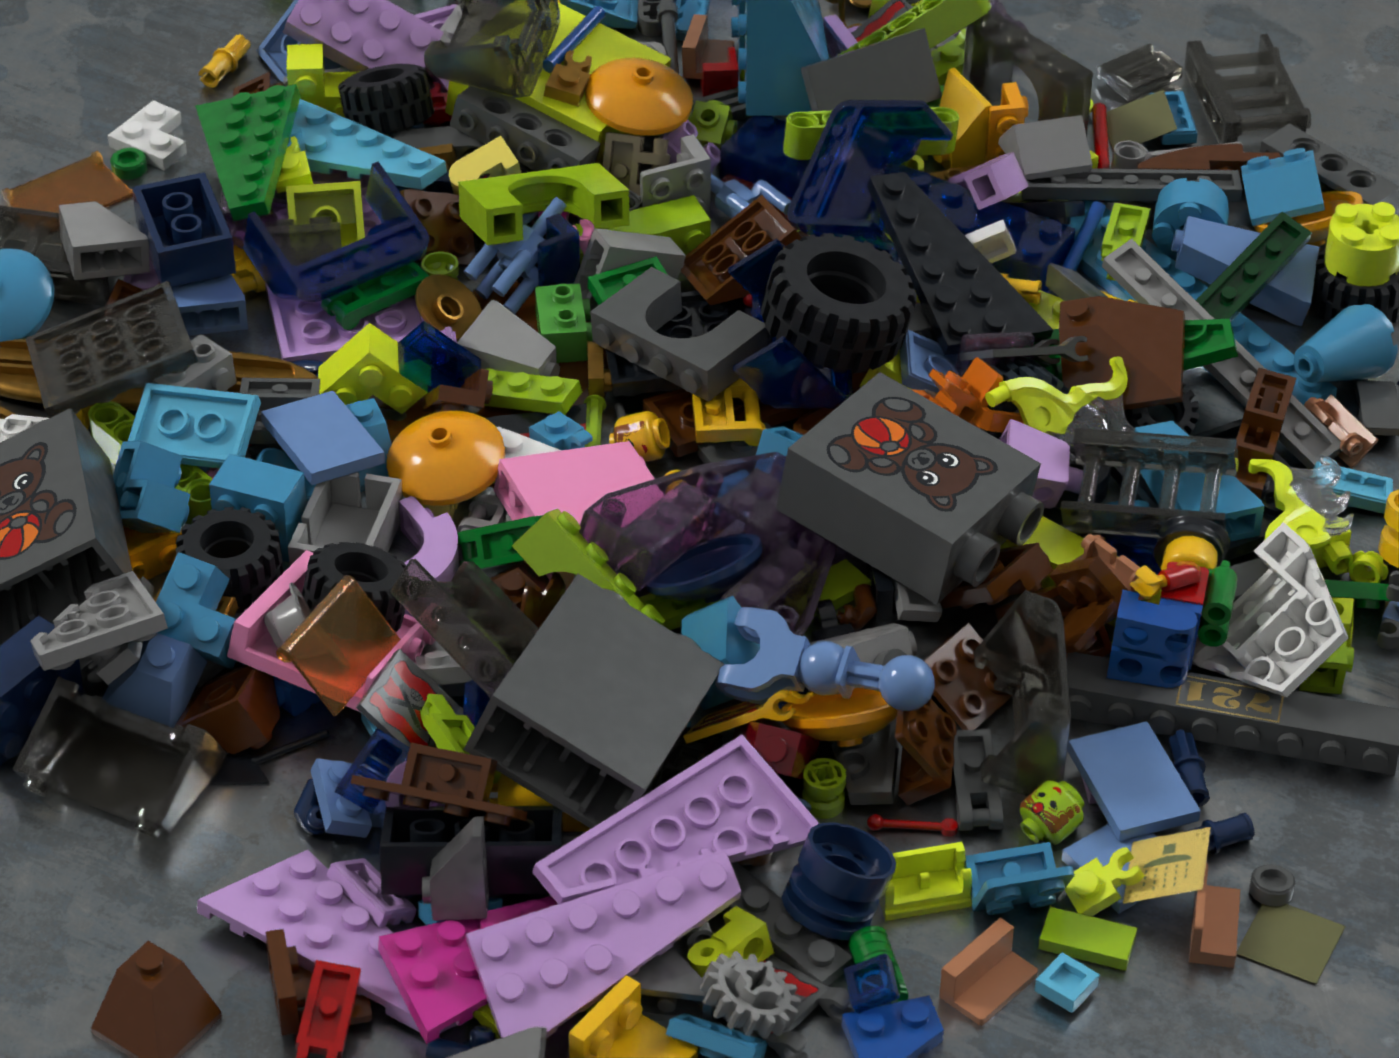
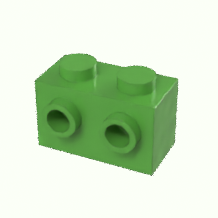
M580 283L535 287L538 333L556 346V363L588 361L587 345L588 342H593L591 322H586L591 321L589 298L582 299Z

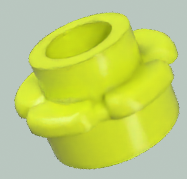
M1358 551L1353 554V561L1349 568V576L1352 581L1380 583L1381 580L1387 578L1389 569L1384 564L1383 557L1374 551L1366 553Z

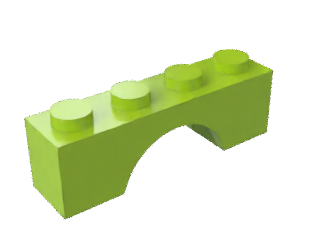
M559 509L546 512L512 545L539 577L552 572L580 574L599 587L618 593L630 606L662 625L664 623L662 615L652 605H644L634 594L637 590L631 580L622 573L617 575L606 563L609 558L604 550L594 542L589 544L580 534L581 526L568 512H561Z

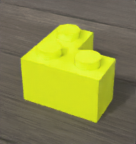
M323 43L287 45L288 86L296 84L301 95L300 99L344 117L338 90L339 84L360 71L325 72Z
M369 323L318 367V379H320L321 383L320 394L334 391L345 405L367 400L374 395L400 414H403L428 393V363Z

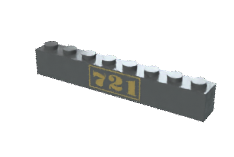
M1077 652L1067 653L1059 687L1057 716L1118 727L1147 721L1153 732L1173 736L1177 730L1183 729L1185 733H1192L1194 740L1395 776L1399 756V709L1300 691H1293L1286 698L1242 681L1188 672L1185 683L1174 688L1108 679L1107 672L1110 658Z

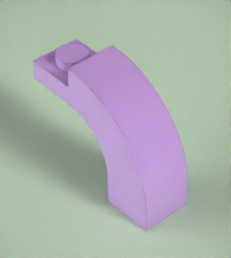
M1014 152L989 160L947 179L961 213L975 207L978 210L1005 200L1029 186Z
M409 496L399 501L400 527L403 534L419 552L404 562L407 565V570L412 575L405 614L420 619L434 602L441 606L449 598L457 584L460 569L458 535L456 526L447 512L434 517L428 507L424 508L415 497Z

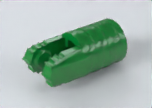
M867 926L854 932L849 938L848 945L860 979L863 980L867 975L874 972H882L890 979L889 992L893 993L892 996L887 994L890 1004L908 1000L909 994L886 930L879 926ZM880 976L871 977L866 981L884 990L886 989V981ZM864 984L863 988L868 998H877L883 994V992ZM882 999L877 1002H869V1004H877L878 1002L882 1001Z

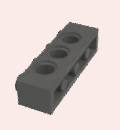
M479 79L457 96L450 122L451 127L483 144H487L501 136L516 159L534 171L596 163L601 143Z
M1288 124L1261 141L1260 152L1280 153V157H1284L1283 153L1291 149L1304 148L1305 152L1313 150L1322 192H1356L1362 196L1364 204L1374 205L1378 202H1386L1394 206L1395 214H1397L1399 204L1398 185L1295 126Z

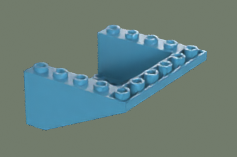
M731 0L732 5H738V17H731V37L738 38L739 70H745V81L738 82V103H745L746 116L789 115L794 112L812 111L801 68L829 59L819 1Z

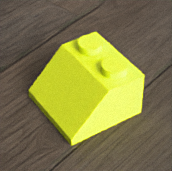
M360 181L286 186L292 261L367 255Z

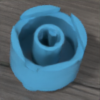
M1187 178L1176 179L1167 184L1158 195L1152 239L1162 252L1174 260L1177 258V252L1171 251L1176 229L1183 230L1188 216L1228 225L1229 207L1227 196L1218 185L1209 180L1199 178V182L1187 181Z

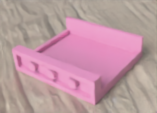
M630 441L499 459L494 492L512 521L532 516H541L555 509H559L561 512L566 511L577 520L581 526L579 532L589 544L594 542L604 550L609 558L606 562L608 565L674 555L696 545L694 533L683 522L676 506L671 504L663 492L660 482L655 480L647 468L644 458L639 456ZM553 572L546 574L549 581L552 577ZM558 572L563 578L567 590L574 579V574Z
M306 550L234 621L227 657L359 711L356 706L395 651L401 649L416 663V656H421L426 644L432 645L435 642L441 627V622L436 621L440 604L434 602L420 619L404 614L401 628L394 632L392 636L388 638L381 637V640L378 641L364 640V642L327 634L349 665L348 669L341 666L330 653L305 660L292 659L281 653L276 647L264 623V617L291 595L289 587L291 582L296 585L302 594L309 558L313 555V552Z

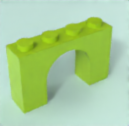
M599 163L458 182L460 218L487 245L522 241L523 214L545 211L555 197L561 199L567 205L563 212L572 213L582 219L590 220L594 228L606 229L630 225L629 189Z

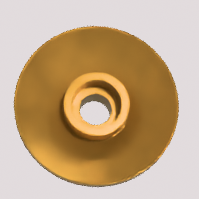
M442 274L426 277L417 287L416 304L424 321L434 331H441L445 327L451 326L452 331L456 333L457 341L460 340L482 312L475 295L468 287L453 277Z

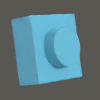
M1062 952L1036 979L1035 992L1073 1013L1098 987L1100 974Z

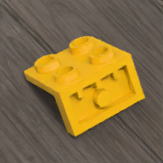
M627 975L569 1032V1058H697L698 1047L666 1035L667 1028L642 1014L641 983Z

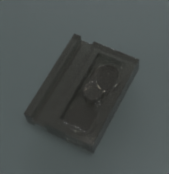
M1149 43L1097 66L1096 78L1099 80L1104 78L1107 81L1106 85L1130 102L1182 79L1183 67L1161 50L1158 52L1154 51V45Z

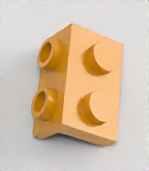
M1016 82L1002 83L1001 105L989 107L985 162L1005 154L999 145V137L1013 125L1025 123V117H1028L1027 97L1021 96Z

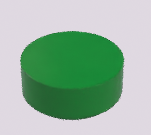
M120 149L110 158L112 174L119 179H137L147 171L146 155L139 149Z

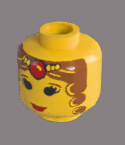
M643 411L620 417L615 423L614 433L609 435V444L630 441L639 456L644 458L645 463L658 461L663 457L665 449L670 446V432L663 418H658L653 412Z

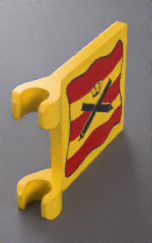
M783 689L774 693L764 704L745 701L707 714L683 735L684 740L687 744L761 718L786 721L796 713V709L792 708L790 711H783L778 707L779 702L803 704L814 694L810 691L803 695L797 691Z

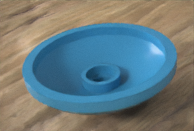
M0 249V342L30 338L41 328L51 311L54 301L53 279L46 266L33 254L20 249Z

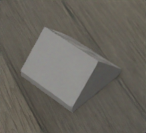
M1082 115L1013 125L999 137V145L1004 153L1014 152L1026 181L1092 171V160Z

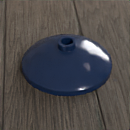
M743 533L723 536L694 545L672 555L651 569L644 578L646 589L649 593L664 599L682 602L704 599L705 603L718 601L728 595L727 590L740 583L755 566L762 554L763 544L759 536Z

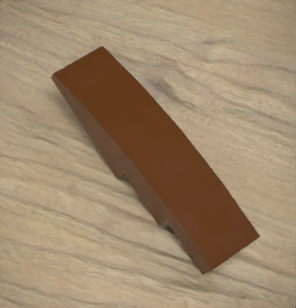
M1258 368L1227 468L1232 475L1259 499H1261L1268 473H1249V462L1251 459H1273L1297 379L1296 377L1263 368Z

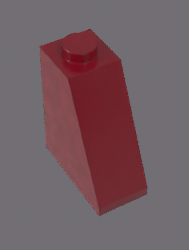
M751 721L735 727L732 739L734 740L743 735L775 773L803 780L805 766L810 761L816 759L820 740H815L813 737L802 733Z

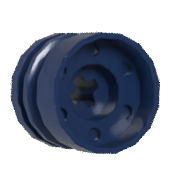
M836 822L819 823L810 829L798 858L799 864L794 866L781 899L786 911L794 920L810 931L828 938L849 940L854 932L871 925L872 918L878 909L879 898L884 896L897 863L892 852L880 840L868 832L851 825Z

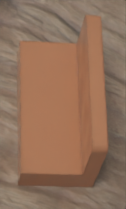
M693 15L682 45L683 78L702 79V63L728 62V47H735L734 41L708 39L707 15Z
M1206 863L1203 888L1196 890L1194 894L1189 963L1234 968L1241 889L1207 885L1208 863Z
M999 918L942 967L939 998L978 1025H984L1037 978L1038 969L1012 951L1014 927L1002 918Z

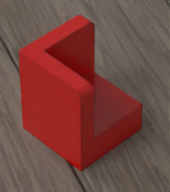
M728 47V62L702 63V79L700 80L703 97L738 87V64L735 47Z

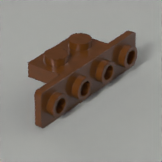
M415 743L410 744L401 784L352 775L350 784L363 787L362 796L388 801L390 794L404 796V805L429 810L430 802L444 804V813L469 818L471 810L485 813L484 821L504 826H510L512 819L526 821L528 813L517 808L489 803L498 761Z

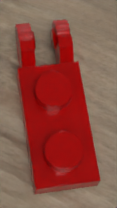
M316 960L296 1040V1058H309L310 1053L324 1055L326 1058H342L361 979V968Z

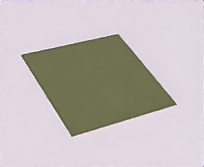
M1164 89L1106 112L1108 138L1113 151L1114 146L1121 141H1134L1141 144L1177 130Z
M1262 904L1236 954L1317 984L1346 926L1288 904L1281 906Z

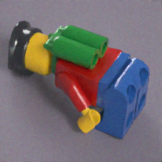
M1186 515L1170 518L1164 522L1159 530L1160 539L1153 549L1154 559L1161 568L1158 575L1148 566H1142L1135 573L1139 578L1130 583V586L1137 592L1122 590L1107 672L1108 679L1165 688L1178 687L1185 683L1188 670H1191L1197 634L1199 640L1204 645L1210 647L1221 646L1227 640L1238 582L1237 574L1230 568V562L1227 560L1223 561L1224 556L1229 551L1231 540L1228 532L1221 525L1208 519ZM1160 589L1162 590L1159 604L1138 600L1139 594L1145 599H1151Z

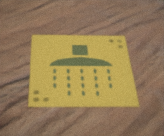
M1211 827L1132 842L1131 853L1134 859L1129 862L1128 870L1138 865L1145 876L1134 885H1126L1123 904L1201 890L1203 888Z

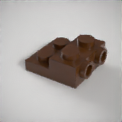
M1039 543L1001 548L992 571L979 586L973 587L967 582L962 581L940 604L942 608L961 606L962 609H967L978 603L986 602L988 606L994 605L1010 595L1020 594L1021 597H1025L1038 591L1043 586L1041 581L1054 570L1050 565L1047 554L1041 549Z

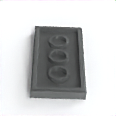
M925 28L916 29L801 68L812 111L913 108L942 98Z

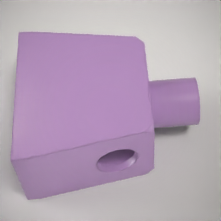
M1009 420L999 440L1041 463L1032 497L1042 502L1044 508L1051 509L1056 506L1064 490L1082 495L1088 483L1089 473L1069 466L1070 446L1067 442L1016 420Z

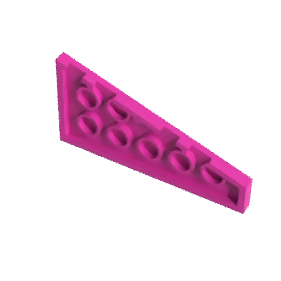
M552 896L488 910L487 919L446 920L379 936L378 950L426 1045L439 1038L440 1030L454 1022L458 1026L472 1019L475 1010L488 1004L466 941V933L557 905L558 903Z

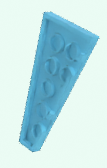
M303 99L299 101L290 137L295 136L298 139L300 150L305 151L309 168L312 172L331 174L333 169L347 171L348 178L361 179L364 175L381 177V181L384 184L420 190L447 173L446 162L443 159ZM289 138V142H288V146H287V147H289V146L291 145V140H290V138Z

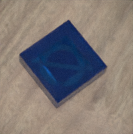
M886 953L844 968L851 1006L857 1014L900 998L892 960Z

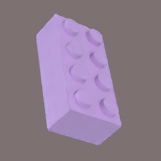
M298 0L286 21L283 31L284 34L302 44L323 43V55L350 71L360 72L391 64H413L425 68L444 33L388 0Z

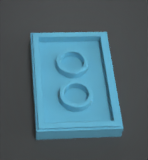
M146 383L128 441H143L182 455L181 464L220 469L229 454L245 457L261 401L258 395Z

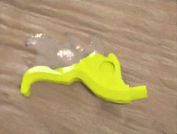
M1120 356L1113 357L1109 361L1113 375L1108 382L1073 386L1068 394H1064L1047 382L1034 377H1018L999 382V387L985 394V399L989 406L995 407L1004 401H1011L1018 408L1025 425L1063 440L1069 446L1077 447L1082 453L1090 457L1098 458L1105 456V453L1098 448L1100 440L1110 441L1118 447H1130L1134 443L1135 428L1127 422L1123 408L1122 394L1127 387L1128 377L1123 359ZM1070 453L1069 462H1075L1076 457Z
M1321 455L1319 462L1322 465L1314 469L1287 467L1279 461L1270 459L1250 460L1249 473L1265 472L1272 476L1274 480L1275 507L1283 511L1269 524L1264 540L1284 522L1305 540L1312 550L1327 545L1330 542V536L1340 535L1351 528L1353 514H1349L1345 518L1337 516L1348 506L1350 491H1346L1341 496L1333 492V488L1339 483L1341 468L1335 460Z

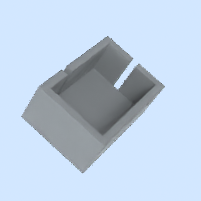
M359 472L316 484L301 517L302 523H298L288 545L289 565L291 566L306 550L314 553L316 549L324 548V545L330 543L358 542L369 546H376L388 552L400 525L399 501L403 499L402 479L366 474L364 480L367 508H362Z

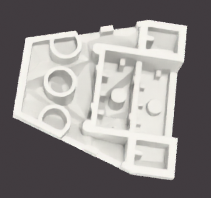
M1283 522L1254 550L1269 569L1234 602L1226 642L1218 647H1210L1204 645L1199 640L1197 634L1192 665L1287 698L1349 637L1311 547Z

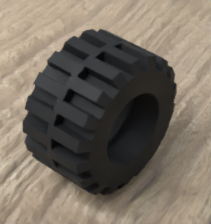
M413 64L379 66L348 77L338 87L344 117L382 134L412 128L430 118L435 112L426 69L422 66Z
M1325 251L1319 253L1316 260L1311 303L1315 306L1316 313L1324 316L1325 321L1329 322L1346 307L1363 304L1372 305L1382 311L1391 323H1396L1399 320V272L1390 275L1389 281L1382 285L1356 286L1347 283V277L1338 272L1336 277L1332 275L1324 263Z
M224 507V510L216 511V509L207 511V515H198L193 518V524H186L181 529L182 535H179L176 540V555L180 552L215 565L230 579L222 596L236 598L239 607L236 613L244 612V609L257 600L284 573L278 530H275V524L271 520H265L264 514L260 512L251 513V510L242 507L240 510H234L233 507Z
M358 542L330 543L324 545V548L316 549L313 555L310 556L302 596L307 602L315 620L325 633L345 640L350 639L364 642V640L378 641L381 640V637L388 638L392 636L394 632L401 628L412 583V575L407 570V565L403 561L397 560V556L390 552H385L376 546H369Z

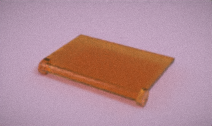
M94 151L87 158L12 189L5 188L1 190L5 202L38 235L60 227L59 205L96 201L102 206L108 207L133 196L132 190L103 164V158L99 151Z
M345 575L277 649L276 655L282 662L292 661L333 716H336L364 685L367 676L401 639L353 577Z

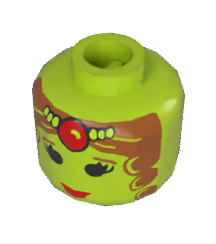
M1047 780L1020 803V814L1023 819L1020 827L1025 835L1035 843L1043 840L1044 842H1050L1051 845H1057L1082 824L1084 819L1082 810L1085 806L1084 800L1077 790L1066 781L1062 780L1058 783Z

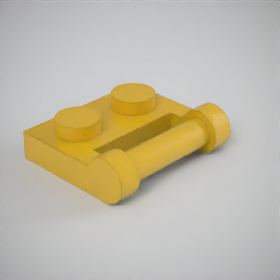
M739 378L709 402L691 393L696 443L745 441L750 446L759 445L762 431L766 429V426L761 422L759 399L762 391L761 384L757 379ZM739 397L743 401L745 421H735L732 398Z

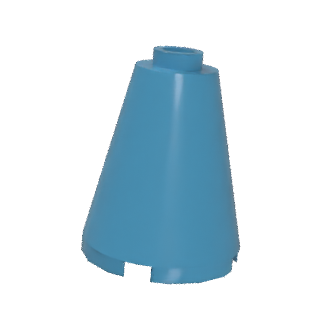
M1363 304L1346 307L1296 350L1294 355L1296 372L1304 381L1309 383L1374 379L1386 374L1394 365L1398 353V345L1393 346L1391 333L1395 332L1392 323L1382 311L1372 305Z

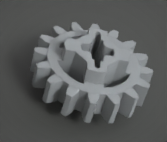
M733 951L730 958L722 953L718 956L716 962L711 961L700 986V991L706 993L703 1000L704 1004L716 1007L713 1013L715 1018L726 1017L728 1028L743 1027L745 1035L749 1037L753 1030H756L763 1039H767L771 1031L780 1036L785 1028H790L798 1013L797 1008L801 999L794 996L797 990L796 985L785 983L784 980L787 974L785 972L775 973L771 961L765 963L760 961L758 963L755 954H750L748 960L743 959L738 951Z

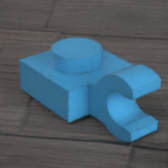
M559 411L529 427V437L559 450L584 448L585 444L593 441L592 435L584 430L583 426Z

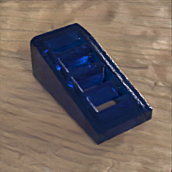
M377 728L336 787L335 793L373 814L382 800L362 796L363 793L350 786L352 775L358 776L360 774L366 778L387 781L388 776L395 767L407 761L410 747ZM374 756L380 759L386 764L392 766V768H388L387 766L381 764L380 762L376 761L371 757ZM365 765L371 767L372 769L378 771L386 777L383 778L379 776L378 774L367 769Z

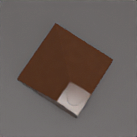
M761 195L689 252L684 259V266L680 271L710 306L746 297L751 293L765 292L775 257L785 246L797 239L800 241L802 237Z
M1102 296L1061 301L1059 318L1060 344L1070 337L1085 336L1087 342L1077 343L1075 352L1079 356L1088 355V359L1083 362H1071L1061 357L1064 386L1070 391L1071 387L1077 385L1108 382L1113 375L1109 361L1117 356L1122 357L1128 377L1127 387L1118 398L1104 401L1094 399L1082 406L1075 413L1074 417L1182 402L1185 314L1183 310Z

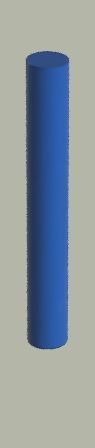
M600 6L594 7L542 62L543 69L548 73H552L556 63L561 64L564 61L566 52L569 50L573 51L606 16L605 10Z
M1098 201L1092 203L1062 267L1074 271L1077 270L1106 210V206ZM1050 290L1052 295L1057 296L1053 291Z

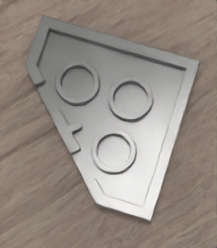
M131 571L91 585L84 592L86 600L80 606L78 604H70L53 620L55 628L48 635L46 632H39L30 642L34 655L44 671L48 669L61 670L74 664L75 660L83 657L109 654L116 649V646L130 641L143 642L152 639L157 635V632L168 629L164 613L136 574Z

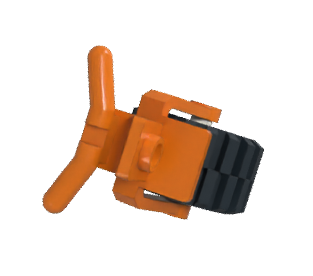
M976 357L963 377L951 370L944 375L933 368L928 376L939 389L935 397L924 390L911 389L997 439H1000L1010 419L1024 424L1018 408L1011 401H1004L995 407H991L987 403L985 394L999 387V382L1018 377H1034L1047 382L1064 394L1070 392L1063 382L1037 361L1032 359L1027 361L1024 357H1015L1013 362L1009 358L1001 360L999 367L989 366L984 360ZM1066 430L1065 434L1051 436L1065 440L1069 432Z

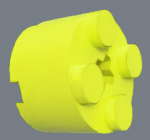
M1378 202L1374 205H1352L1349 203L1337 205L1335 213L1330 219L1324 256L1325 266L1332 275L1336 277L1338 272L1347 277V283L1356 286H1378L1388 282L1390 275L1399 272V216L1395 214L1394 206L1386 202Z

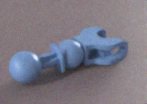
M752 607L739 609L734 624L746 640L760 644V650L754 659L745 664H724L720 667L719 674L715 680V686L724 695L755 704L766 703L779 690L804 692L805 687L820 696L834 695L840 692L843 698L850 699L853 688L859 687L880 691L883 699L891 707L901 711H912L924 706L931 698L935 687V679L931 668L925 661L916 656L901 655L891 659L885 666L861 662L853 646H846L844 649L831 641H818L811 645L807 637L793 634L787 622L778 612Z

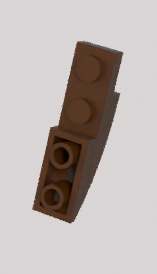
M1242 144L1204 145L1152 157L1137 164V169L1238 170L1242 189L1245 190L1241 166L1248 165V160L1260 156H1268L1269 160L1279 158L1280 153L1243 152Z

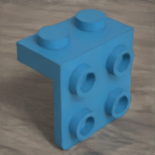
M1050 842L965 856V869L971 868L972 909L973 911L986 909L989 915L1011 911L1014 908L1013 905L1027 902L1030 903L1032 908L1051 905L1056 902V898L1061 895L1075 876L1072 866L1056 868Z

